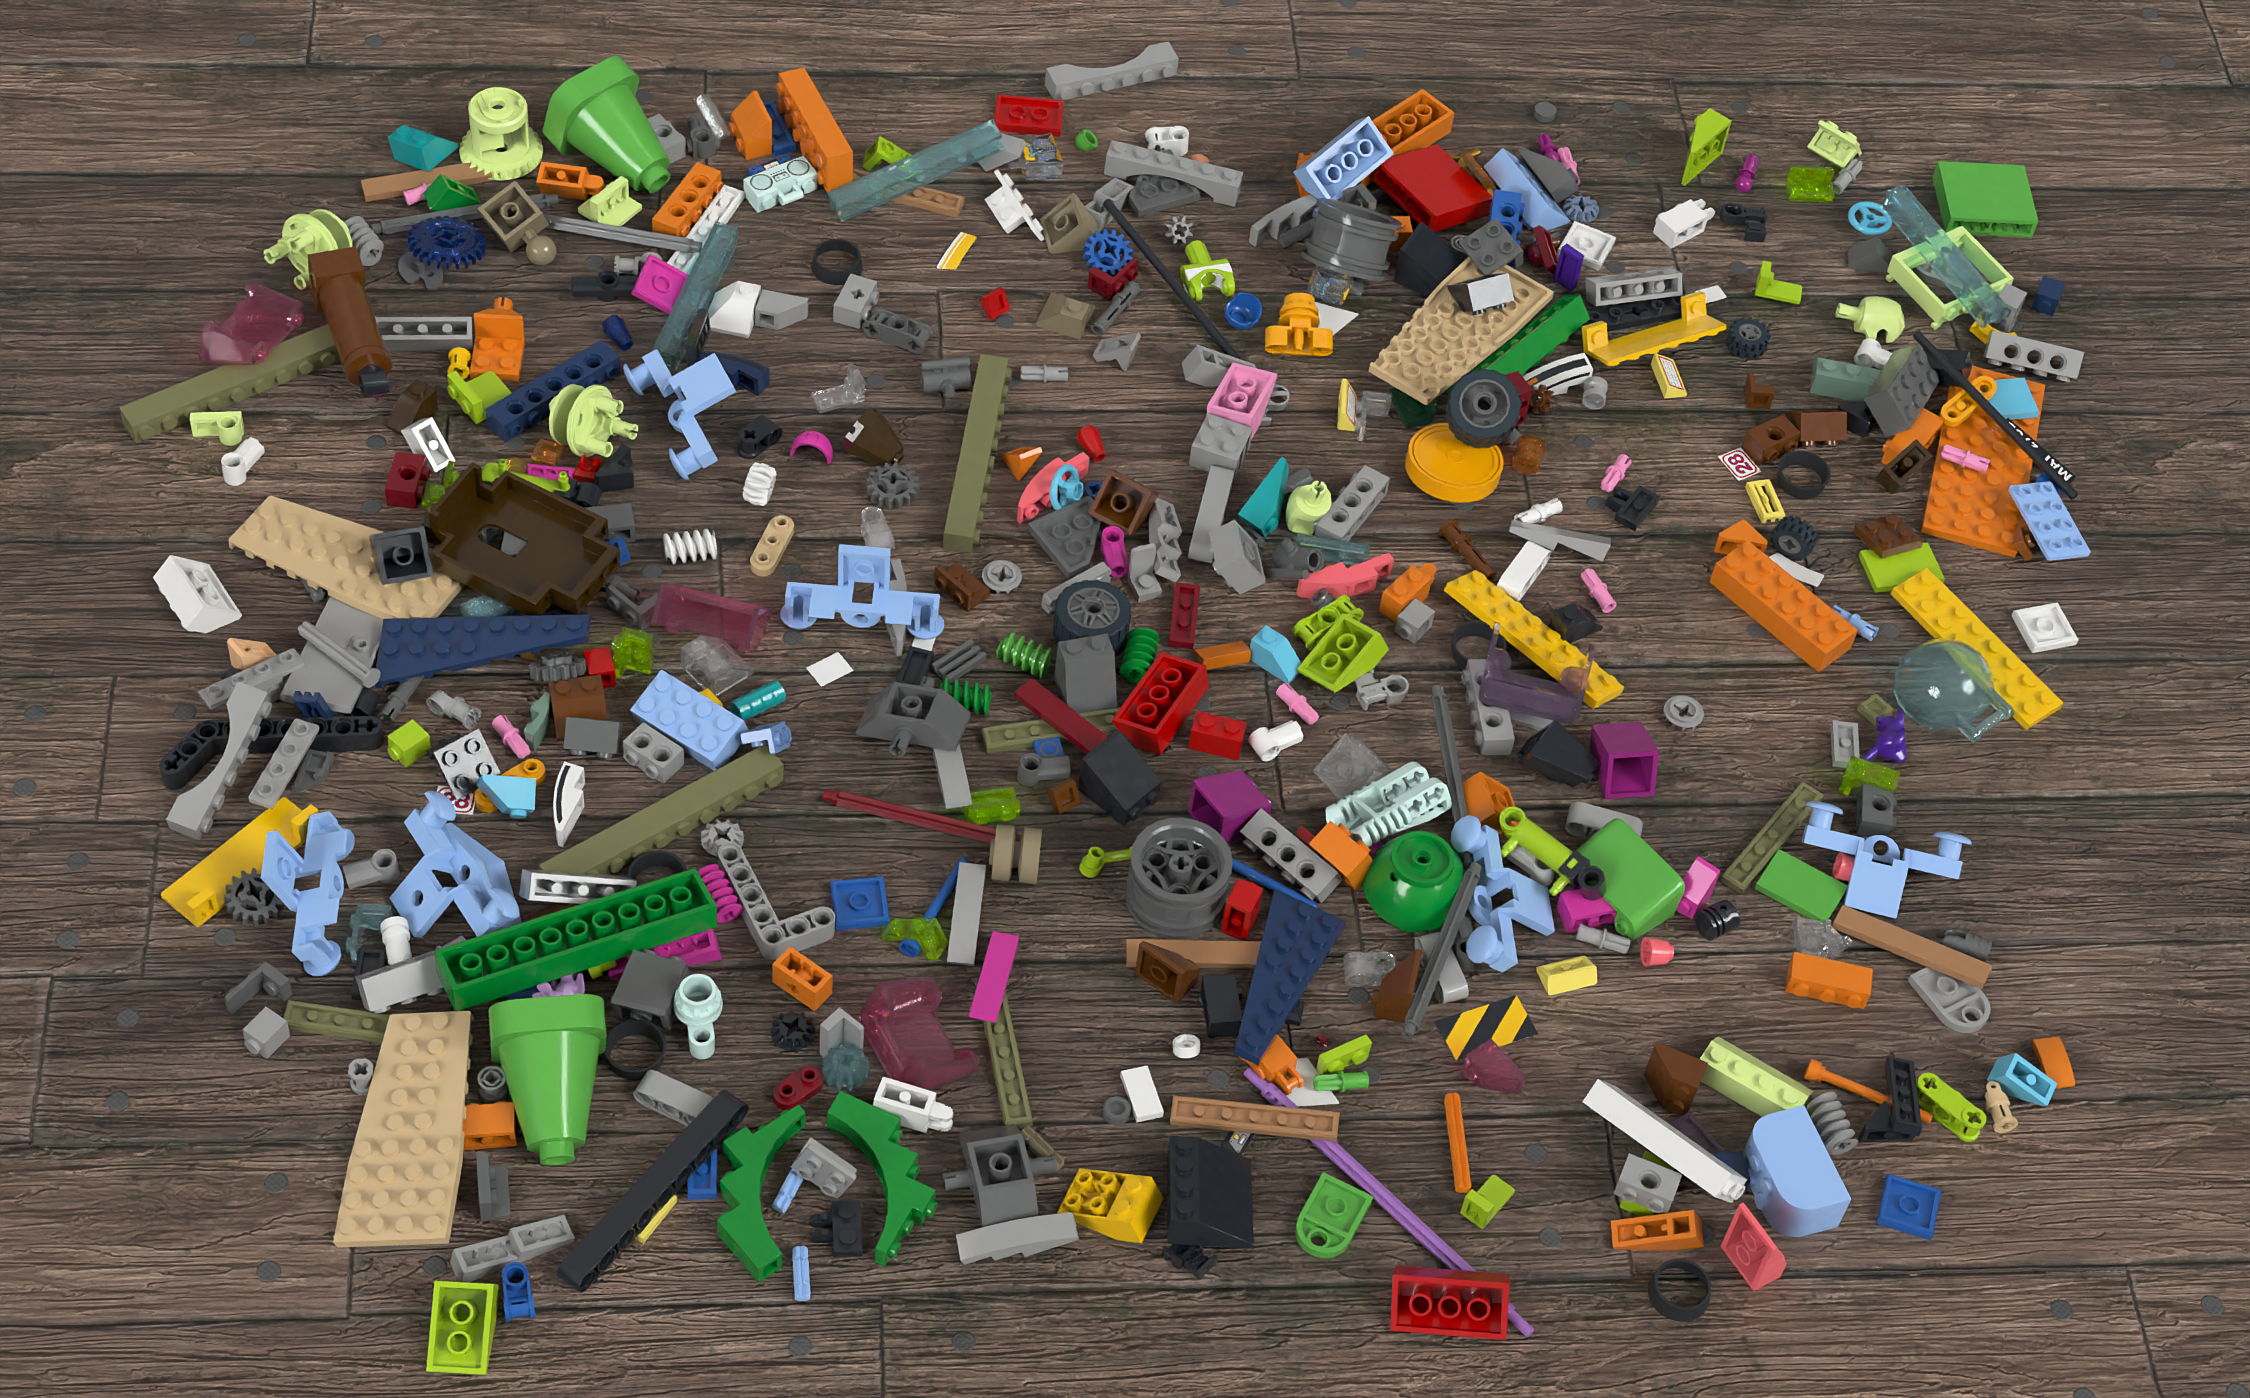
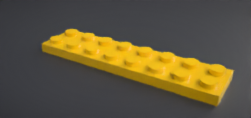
M1928 568L1892 589L1890 594L2025 730H2028L2061 709L2063 702Z
M1474 570L1447 583L1444 589L1447 594L1481 621L1486 622L1495 632L1500 633L1505 637V640L1592 709L1621 695L1625 687L1615 677L1606 673L1596 662L1583 655L1577 647L1569 644L1566 640L1563 641L1558 632L1550 629L1539 617L1531 614L1521 603L1508 596L1502 588L1489 581L1484 574Z

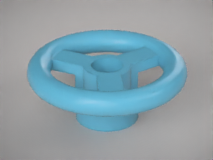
M1863 201L1854 204L1849 209V222L1856 230L1865 235L1883 234L1892 226L1891 214L1880 204ZM1868 208L1877 210L1883 216L1875 215L1874 213L1870 212ZM1857 210H1860L1863 214L1859 222L1855 218ZM1878 223L1884 224L1882 227L1876 228Z
M1071 464L1061 466L1052 479L1050 501L1055 510L1080 500L1083 495V483L1080 482L1077 469ZM1069 471L1071 477L1064 481L1061 477L1065 472ZM1058 487H1059V492H1060V494H1061V495H1060V502H1058V498H1057V489H1058Z

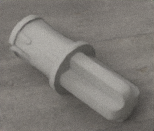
M1853 159L1846 168L1839 171V176L1830 185V189L1835 194L1843 193L1844 189L1855 181V176L1863 168L1862 161Z
M1043 364L1042 367L1022 366L1020 368V378L1023 381H1043V383H1046V381L1067 382L1068 372L1066 371H1068V367H1047L1046 364Z
M1581 923L1579 925L1576 940L1597 945L1598 949L1604 947L1617 952L1627 953L1630 946L1629 938L1609 933L1605 928L1602 931Z

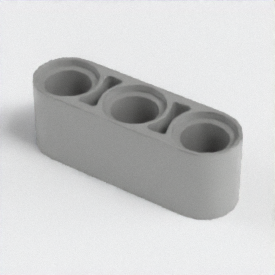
M1574 802L1569 808L1565 830L1570 835L1588 840L1606 823L1619 818L1641 837L1643 823L1639 818L1583 802Z
M1441 931L1415 938V949L1422 950L1420 962L1424 971ZM1452 949L1434 989L1440 1004L1464 999L1469 995L1466 979Z
M655 1070L647 1071L633 1093L635 1100L641 1105L686 1126L714 1099L706 1093Z

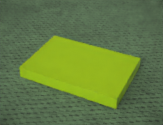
M1928 542L1922 543L1921 548L1883 559L1872 549L1861 550L1859 553L1860 561L1875 593L1892 591L1894 587L1926 568L1942 583L1945 580Z

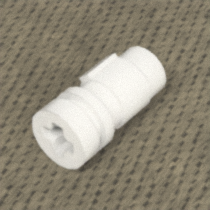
M399 916L385 919L381 923L380 928L383 943L386 945L388 964L391 965L412 958L410 943L408 942L410 940V932L407 919Z

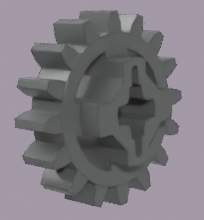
M897 462L892 467L888 463H885L884 468L876 466V471H870L869 478L866 480L867 496H871L872 503L879 501L880 508L888 505V510H891L893 506L900 510L902 504L909 507L910 500H917V494H919L920 489L919 477L915 476L914 470L907 471V465L901 468L898 467Z
M568 652L546 654L539 661L529 664L530 677L536 681L567 680L576 678L577 675H584L587 672L585 658H580V656L572 657V655H568Z
M252 868L251 874L248 875L242 870L240 879L233 876L232 885H226L227 894L224 895V901L227 904V912H233V919L235 921L243 918V925L245 926L249 921H253L254 926L258 927L260 920H263L265 924H269V917L272 916L277 919L278 910L284 909V903L261 879V874H257L255 868Z

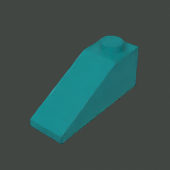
M1283 457L1279 459L1238 513L1242 523L1247 526L1250 525L1263 537H1266L1269 532L1272 533L1279 523L1278 520L1280 519L1290 468Z

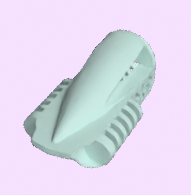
M1410 762L1380 780L1368 783V786L1365 785L1360 790L1354 791L1353 795H1347L1345 800L1340 799L1337 801V804L1334 803L1326 808L1327 823L1332 821L1336 826L1341 823L1351 832L1349 837L1355 842L1361 840L1370 847L1372 842L1377 843L1380 839H1384L1387 836L1430 821L1449 810L1452 805L1451 797L1446 784L1437 778H1429L1426 769L1419 763Z

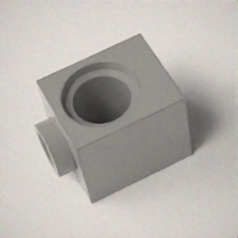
M1414 599L1398 615L1394 632L1415 644L1432 627L1435 611Z

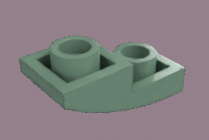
M545 692L540 699H536L532 703L530 708L532 721L524 729L525 742L529 749L533 751L542 742L550 724L551 701L550 693Z

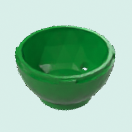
M1414 831L1389 840L1373 855V862L1363 881V889L1370 906L1383 920L1398 927L1399 930L1415 933V931H1429L1443 927L1465 873L1462 861L1443 838L1430 832ZM1394 874L1397 881L1393 882L1390 877Z

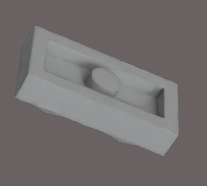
M1833 720L1830 726L1832 767L1858 769L1860 765L1858 723Z

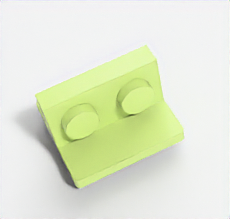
M1820 120L1818 122L1820 129L1807 146L1809 150L1842 169L1848 166L1855 155L1860 157L1862 152L1855 135L1848 131L1845 133L1839 131V127L1831 121L1824 122Z
M622 176L606 185V188L599 194L593 195L578 207V213L589 220L615 226H622L642 210V205L629 197L628 180Z

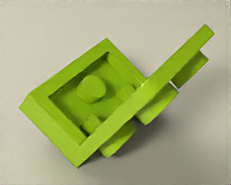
M456 371L447 375L449 384L447 391L449 395L457 401L464 413L468 414L476 424L486 419V408L512 393L493 371H488L468 382H465Z

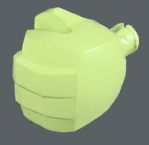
M1866 297L1861 300L1858 307L1839 303L1835 312V317L1854 321V331L1864 333L1866 339L1876 340L1877 333L1884 329L1886 330V343L1894 342L1905 327L1901 306L1896 301L1884 297Z
M1314 481L1312 485L1297 487L1291 493L1286 508V523L1290 531L1296 534L1312 536L1315 531L1313 529L1315 521L1322 518L1331 506V493L1324 482L1321 481L1320 485L1317 486L1319 481Z

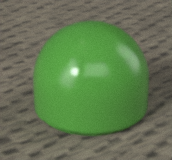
M1083 129L1075 138V146L1082 151H1092L1098 147V141L1091 131Z

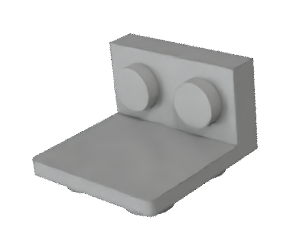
M811 1137L791 1165V1168L796 1171L798 1176L805 1180H810L819 1186L824 1194L833 1196L836 1199L844 1193L857 1177L855 1174L857 1169Z

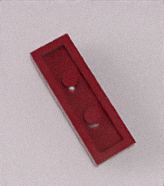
M1175 583L1169 647L1193 649L1200 585Z

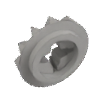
M997 560L984 567L982 580L989 590H996L997 594L1001 591L1009 594L1012 589L1017 590L1022 580V573L1014 563ZM1003 572L1005 578L1002 582H1000L999 577L1000 575H1002Z
M1684 695L1671 697L1666 701L1663 709L1665 721H1670L1673 727H1681L1683 731L1686 728L1693 730L1697 725L1701 724L1704 717V711L1700 703ZM1687 709V715L1680 717L1679 713Z
M717 819L713 824L707 823L706 828L701 832L703 848L714 856H718L719 848L725 843H735L741 848L744 842L743 831L740 830L738 823L732 824L729 819L726 822H720ZM718 834H727V839L725 840L724 838H720L718 840Z

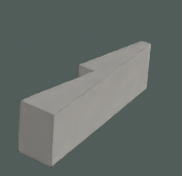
M1512 520L1509 526V532L1554 551L1557 543H1560L1602 562L1611 545V538Z
M565 1215L510 1228L507 1236L453 1249L450 1264L458 1282L469 1283L503 1270L509 1263H521L574 1242L575 1237Z

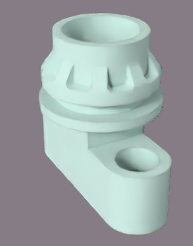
M693 974L681 982L676 990L673 1006L677 1018L687 1024L691 1055L697 1059H707L715 1051L713 1022L720 1016L723 1002L719 988L710 977L703 974Z

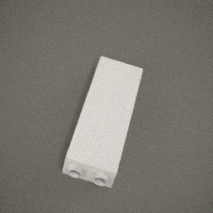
M1597 1079L1583 1100V1103L1714 1197L1731 1203L1733 1200L1740 1198L1745 1190L1746 1178L1618 1087Z

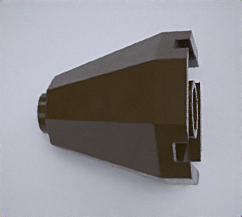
M876 408L868 409L855 422L853 433H847L841 447L849 454L884 467L885 463H888L890 467L895 462L899 464L904 458L902 454L904 450L903 445L884 415Z

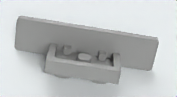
M292 648L199 690V696L209 709H214L227 703L239 681L268 692L270 702L272 703L280 699L279 695L285 686L283 676L305 667V662L297 651Z
M300 719L293 721L248 796L249 802L270 809L274 808L318 734V725Z

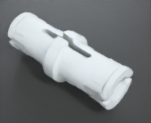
M1553 498L1546 503L1535 504L1531 509L1516 514L1514 520L1527 523H1542L1546 518L1562 512L1563 507L1558 498Z

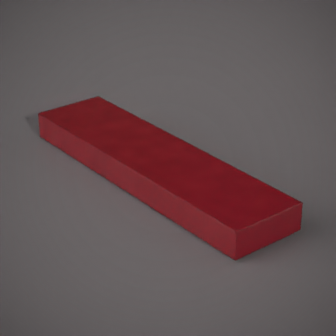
M1033 678L1014 692L1016 700L1086 754L1108 738L1106 734Z

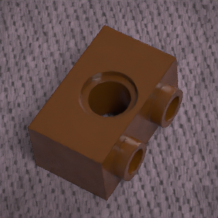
M1783 414L1747 430L1742 448L1758 465H1761L1768 461L1772 462L1785 453L1794 451L1798 446L1801 432Z

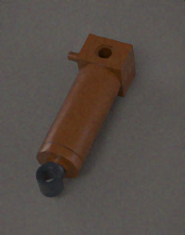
M349 247L308 254L309 289L317 312L324 311L347 379L352 384L360 386L363 397L389 393L387 376L391 372L392 364L365 292V272L357 248Z

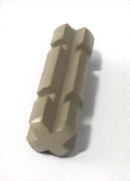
M1026 1126L1021 1130L1025 1145L1029 1144L1028 1148L1037 1157L1054 1154L1055 1150L1040 1135L1036 1136L1037 1132L1030 1126ZM1055 1153V1159L1053 1160H1056L1058 1171L1063 1167L1064 1159L1058 1153Z

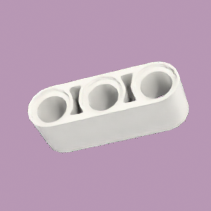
M1530 540L1527 541L1501 576L1497 587L1502 588L1512 599L1520 601L1546 566L1551 551Z

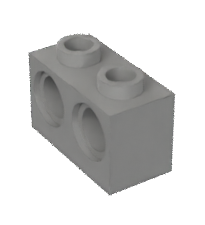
M644 722L623 741V757L630 765H636L642 769L648 777L657 779L663 784L684 765V749Z

